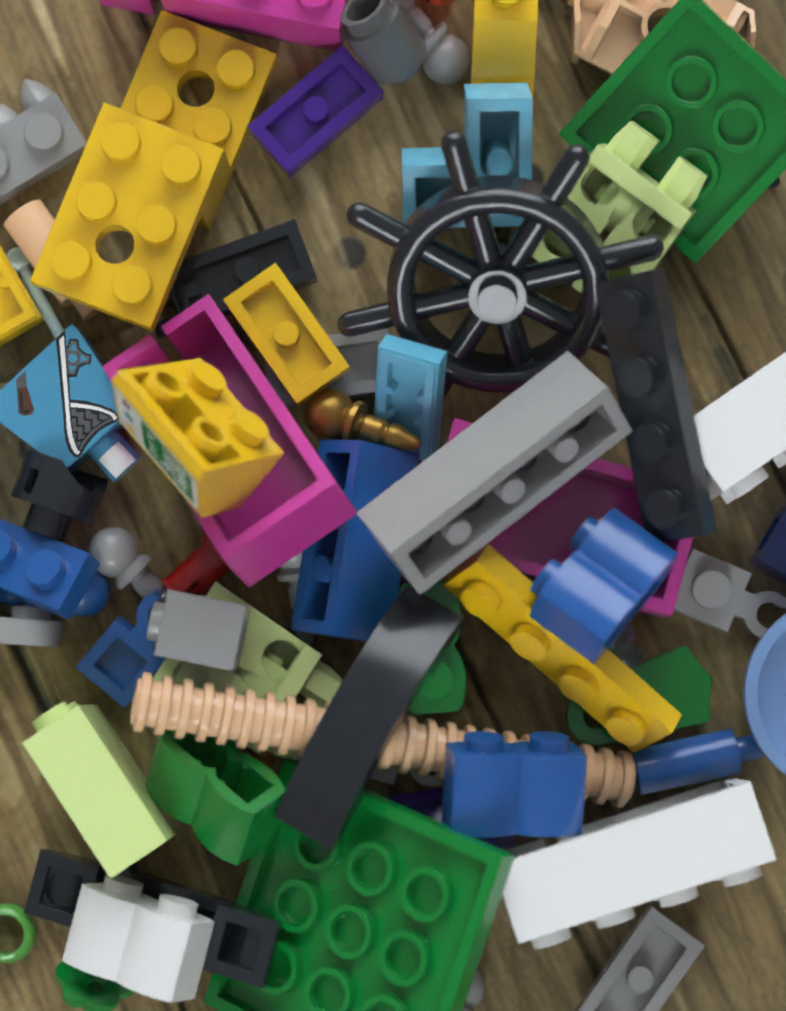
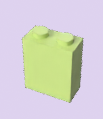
M64 701L31 723L37 733L22 742V744L110 879L181 832L173 818L164 812L150 797L145 786L147 780L98 704L78 705L74 701L67 705Z

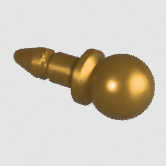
M325 388L306 402L304 408L306 425L313 434L320 438L335 439L342 437L343 440H358L360 436L361 439L378 445L383 443L386 447L398 450H417L421 446L419 438L405 427L396 423L389 424L385 419L370 414L367 415V403L360 400L352 403L351 399L338 389Z

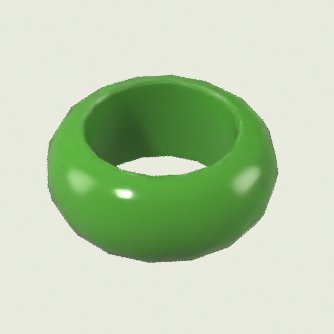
M0 904V916H11L18 920L24 931L23 941L17 950L3 951L0 949V963L11 964L22 960L31 952L36 942L37 928L33 917L30 914L24 913L25 909L16 904Z

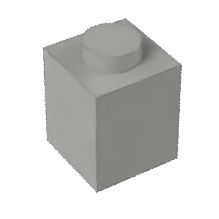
M168 589L165 603L155 601L148 623L147 640L156 642L154 651L156 656L238 672L251 607Z

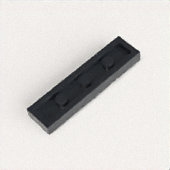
M665 268L595 283L619 406L632 429V432L626 436L644 529L662 542L700 537L717 532Z

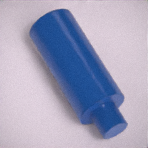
M731 728L650 745L636 753L630 750L636 764L635 782L640 796L738 775L742 773L743 762L763 758V753L753 739L752 734L735 738Z

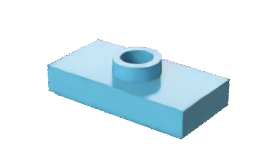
M386 334L378 346L374 416L387 420L389 424L396 423L402 425L418 437L421 441L419 449L402 451L418 454V460L424 461L439 450L447 351Z

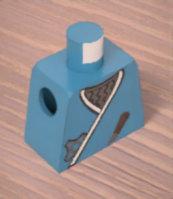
M74 324L65 329L0 390V423L38 452L62 460L71 473L75 472L91 458L115 483L127 474L142 458L119 433L123 426L118 420L112 382L102 368L106 363L89 337Z

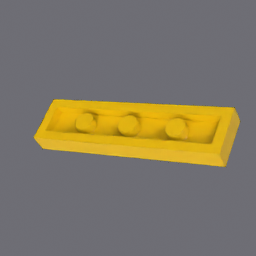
M487 544L454 568L443 586L462 602L466 610L483 620L507 641L519 656L531 662L555 683L568 699L579 704L603 725L615 740L627 746L633 753H636L673 733L682 714L610 650L607 649L599 660L593 664L529 617L537 598L535 594L530 592L533 582L491 545Z

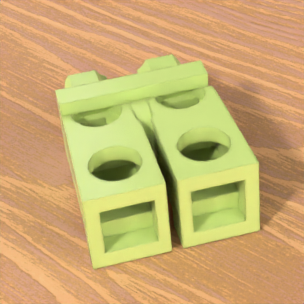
M630 121L622 128L608 145L602 143L595 147L590 154L588 166L568 197L587 215L600 237L605 231L610 233L603 246L646 235H655L664 244V251L660 258L609 272V280L656 269L697 211L691 206L698 198L708 177L681 156L678 157L660 183L642 171L640 167L660 141L634 121ZM548 229L532 257L539 262H544L571 255L572 252L557 235ZM582 279L576 280L572 285L580 293L582 291Z
M216 581L206 597L251 607L238 672L166 658L152 679L162 681L164 675L172 676L173 683L182 685L184 679H191L194 682V687L202 688L205 682L214 684L217 691H223L224 687L228 685L235 688L236 694L242 695L246 689H253L256 697L263 698L266 692L275 693L276 700L283 701L287 695L295 696L296 698L299 693L307 699H314L317 705L322 708L325 703L331 702L343 681L331 667L320 661L323 654L307 645ZM247 744L248 748L260 754V751L256 750L255 744ZM268 746L267 750L276 756L290 758L295 761L299 759L296 755V750L289 749L286 755H279L276 753V747Z

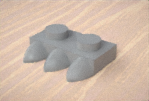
M24 79L21 89L22 113L17 114L9 107L0 104V205L80 158L87 144L56 92L54 93L45 85L29 79Z

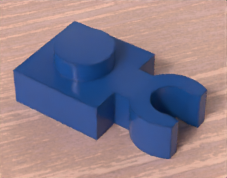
M158 589L148 593L139 604L136 614L137 624L135 626L119 615L75 667L124 708L134 697L137 679L141 678L143 672L152 673L153 676L166 659V657L154 655L156 642L147 640V629L153 604L163 594Z

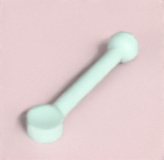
M19 247L12 248L8 251L7 256L17 273L20 274L54 339H56L64 329L43 290L31 283L30 279L33 274L30 268L31 263Z

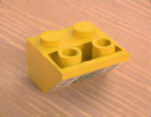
M201 358L119 370L111 380L119 422L201 518L241 508L284 454L281 448L269 436V430L263 420L251 411L246 410L226 387V380L223 375Z

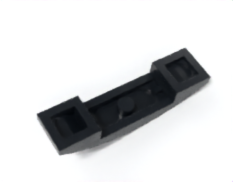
M406 585L371 634L328 705L296 766L274 817L329 850L334 851L367 793L363 788L428 674L434 675L463 624L464 616L424 594L419 595L415 589Z
M41 849L24 913L71 927L82 884L103 883L107 873L98 860L49 849ZM129 868L117 874L142 882L144 884L142 893L156 900H159L160 894H171L197 902L198 908L196 913L215 921L203 970L259 988L266 987L283 922L234 901Z

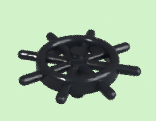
M449 131L441 138L440 145L452 185L429 197L413 212L405 224L366 203H354L348 208L346 215L350 225L393 247L387 277L388 301L342 314L337 322L338 330L346 337H354L395 326L400 338L447 351L443 400L453 384L483 392H514L567 351L578 361L589 349L610 359L595 283L609 280V272L654 261L660 258L664 251L662 240L655 235H646L603 246L596 228L587 215L568 198L590 161L589 151L579 144L571 145L564 152L544 185L530 179L515 176L492 175L478 177L466 138L458 131ZM489 214H509L523 217L524 220L517 232L506 227L505 239L499 238L500 227L493 228ZM464 220L475 255L474 259L435 240V238L450 226ZM548 229L557 235L572 252L571 255L527 266ZM420 261L461 283L417 294L415 271L418 262ZM580 279L583 282L580 299L575 311L536 292V290ZM470 307L451 340L443 335L428 319L429 317ZM522 313L558 333L544 343L530 348L520 314ZM490 323L497 325L506 354H489L474 351Z

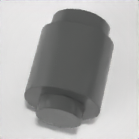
M349 0L346 3L344 10L341 12V21L344 24L343 35L374 81L380 84H398L411 79L419 71L421 63L426 56L427 47L397 0Z

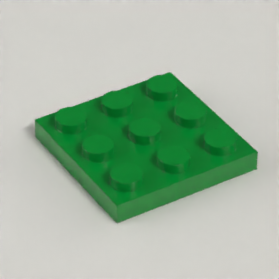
M679 0L558 133L570 146L575 144L583 145L591 154L598 144L606 143L608 145L622 128L630 121H634L660 141L640 167L642 171L657 182H661L680 156L704 172L708 177L698 198L691 206L697 211L673 243L695 264L786 170V78L704 0Z

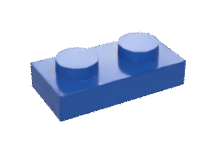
M0 519V592L71 620L101 563L88 552Z

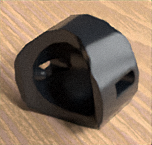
M29 450L24 458L11 493L12 497L31 504L22 527L64 542L72 519L93 525L107 488L108 479L80 470L71 473L62 460Z

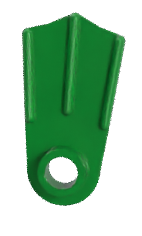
M681 645L630 668L682 714L675 729L709 722L710 694L713 678L696 661L687 646ZM569 701L566 708V723L574 737L581 742L591 745L617 742L603 725L589 727L583 717L585 710L576 702Z

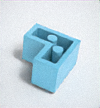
M528 82L464 84V137L467 140L478 177L503 175L532 180V95ZM441 147L401 148L404 224L413 212L429 197L452 185ZM489 214L493 227L520 226L524 220L523 217L509 214ZM464 220L449 228H466Z

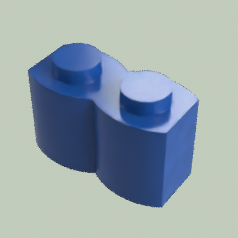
M615 507L600 521H597L592 516L587 518L568 545V549L573 553L562 564L555 559L549 561L530 588V592L535 594L537 598L529 617L593 664L607 651L630 620L656 592L669 574L679 554Z
M473 731L465 733L464 741L446 743L442 822L448 825L451 830L475 838L505 837L516 834L532 837L582 834L587 756L575 743H569V736L558 732H533L529 735V741L515 743L504 742V736L494 732Z

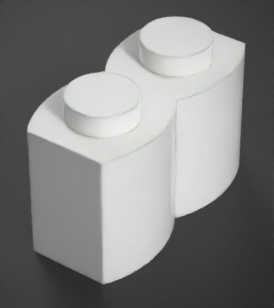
M107 874L103 883L82 884L62 961L78 970L116 981L132 991L169 1003L195 999L215 921L196 913L198 903L171 894H160L159 900H156L142 893L144 886L142 882L121 875H116L110 879Z

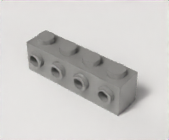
M567 351L356 512V514L387 557L417 593L421 595L630 434L632 429L609 388Z

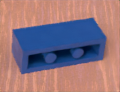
M320 440L318 455L357 512L418 465L419 458L418 454L362 440ZM357 514L302 552L290 630L367 642L398 597L401 572L387 557Z

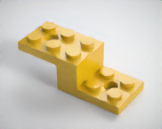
M161 10L121 108L105 102L102 105L31 276V283L36 287L154 332L197 226L206 230L211 228L249 135L248 125L255 120L278 64L277 54ZM198 77L209 80L214 86V94L208 103L199 107H192L182 102L180 92L187 81ZM111 232H127L134 239V250L127 260L116 264L108 263L101 259L99 248L103 238Z

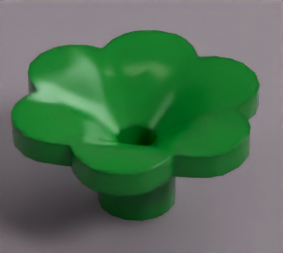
M63 961L56 967L55 980L63 988L62 998L66 1004L72 1007H82L85 1011H111L118 1006L120 999L129 997L135 992L116 981L88 974Z

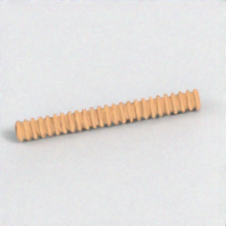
M143 672L141 678H138L136 682L130 724L133 725V731L139 733L143 731L145 726L153 728L154 735L162 736L165 730L174 731V737L177 739H183L186 733L194 734L195 741L204 742L208 736L215 738L216 745L224 746L227 740L235 741L236 748L244 749L248 743L255 744L256 750L260 752H265L268 746L276 747V753L279 755H286L289 749L296 750L297 757L301 758L330 702L325 703L323 708L317 707L314 699H306L304 704H297L295 696L287 695L283 701L276 700L275 693L266 692L264 697L260 698L256 697L253 689H246L242 695L236 694L233 686L226 685L223 691H217L213 683L205 682L203 687L199 688L194 687V682L191 679H184L182 685L173 683L172 676L164 675L162 681L152 680V673ZM406 715L376 767L378 770L386 771L390 765L396 766V771L400 774H407L410 769H415L419 777H427L430 772H435L438 780H444L446 743L464 741L465 733L477 731L474 725L467 724L462 730H458L456 724L449 721L445 722L442 727H439L435 719L431 718L425 719L423 724L417 723L415 716ZM493 728L483 729V731L496 733ZM505 731L502 733L506 743L529 741V734L522 735L520 739H516L514 732ZM581 744L579 748L587 756L584 801L587 797H590L593 804L603 805L609 800L610 804L615 808L624 807L632 796L636 780V764L632 753L628 750H620L614 755L609 747H601L597 752H594L591 744Z

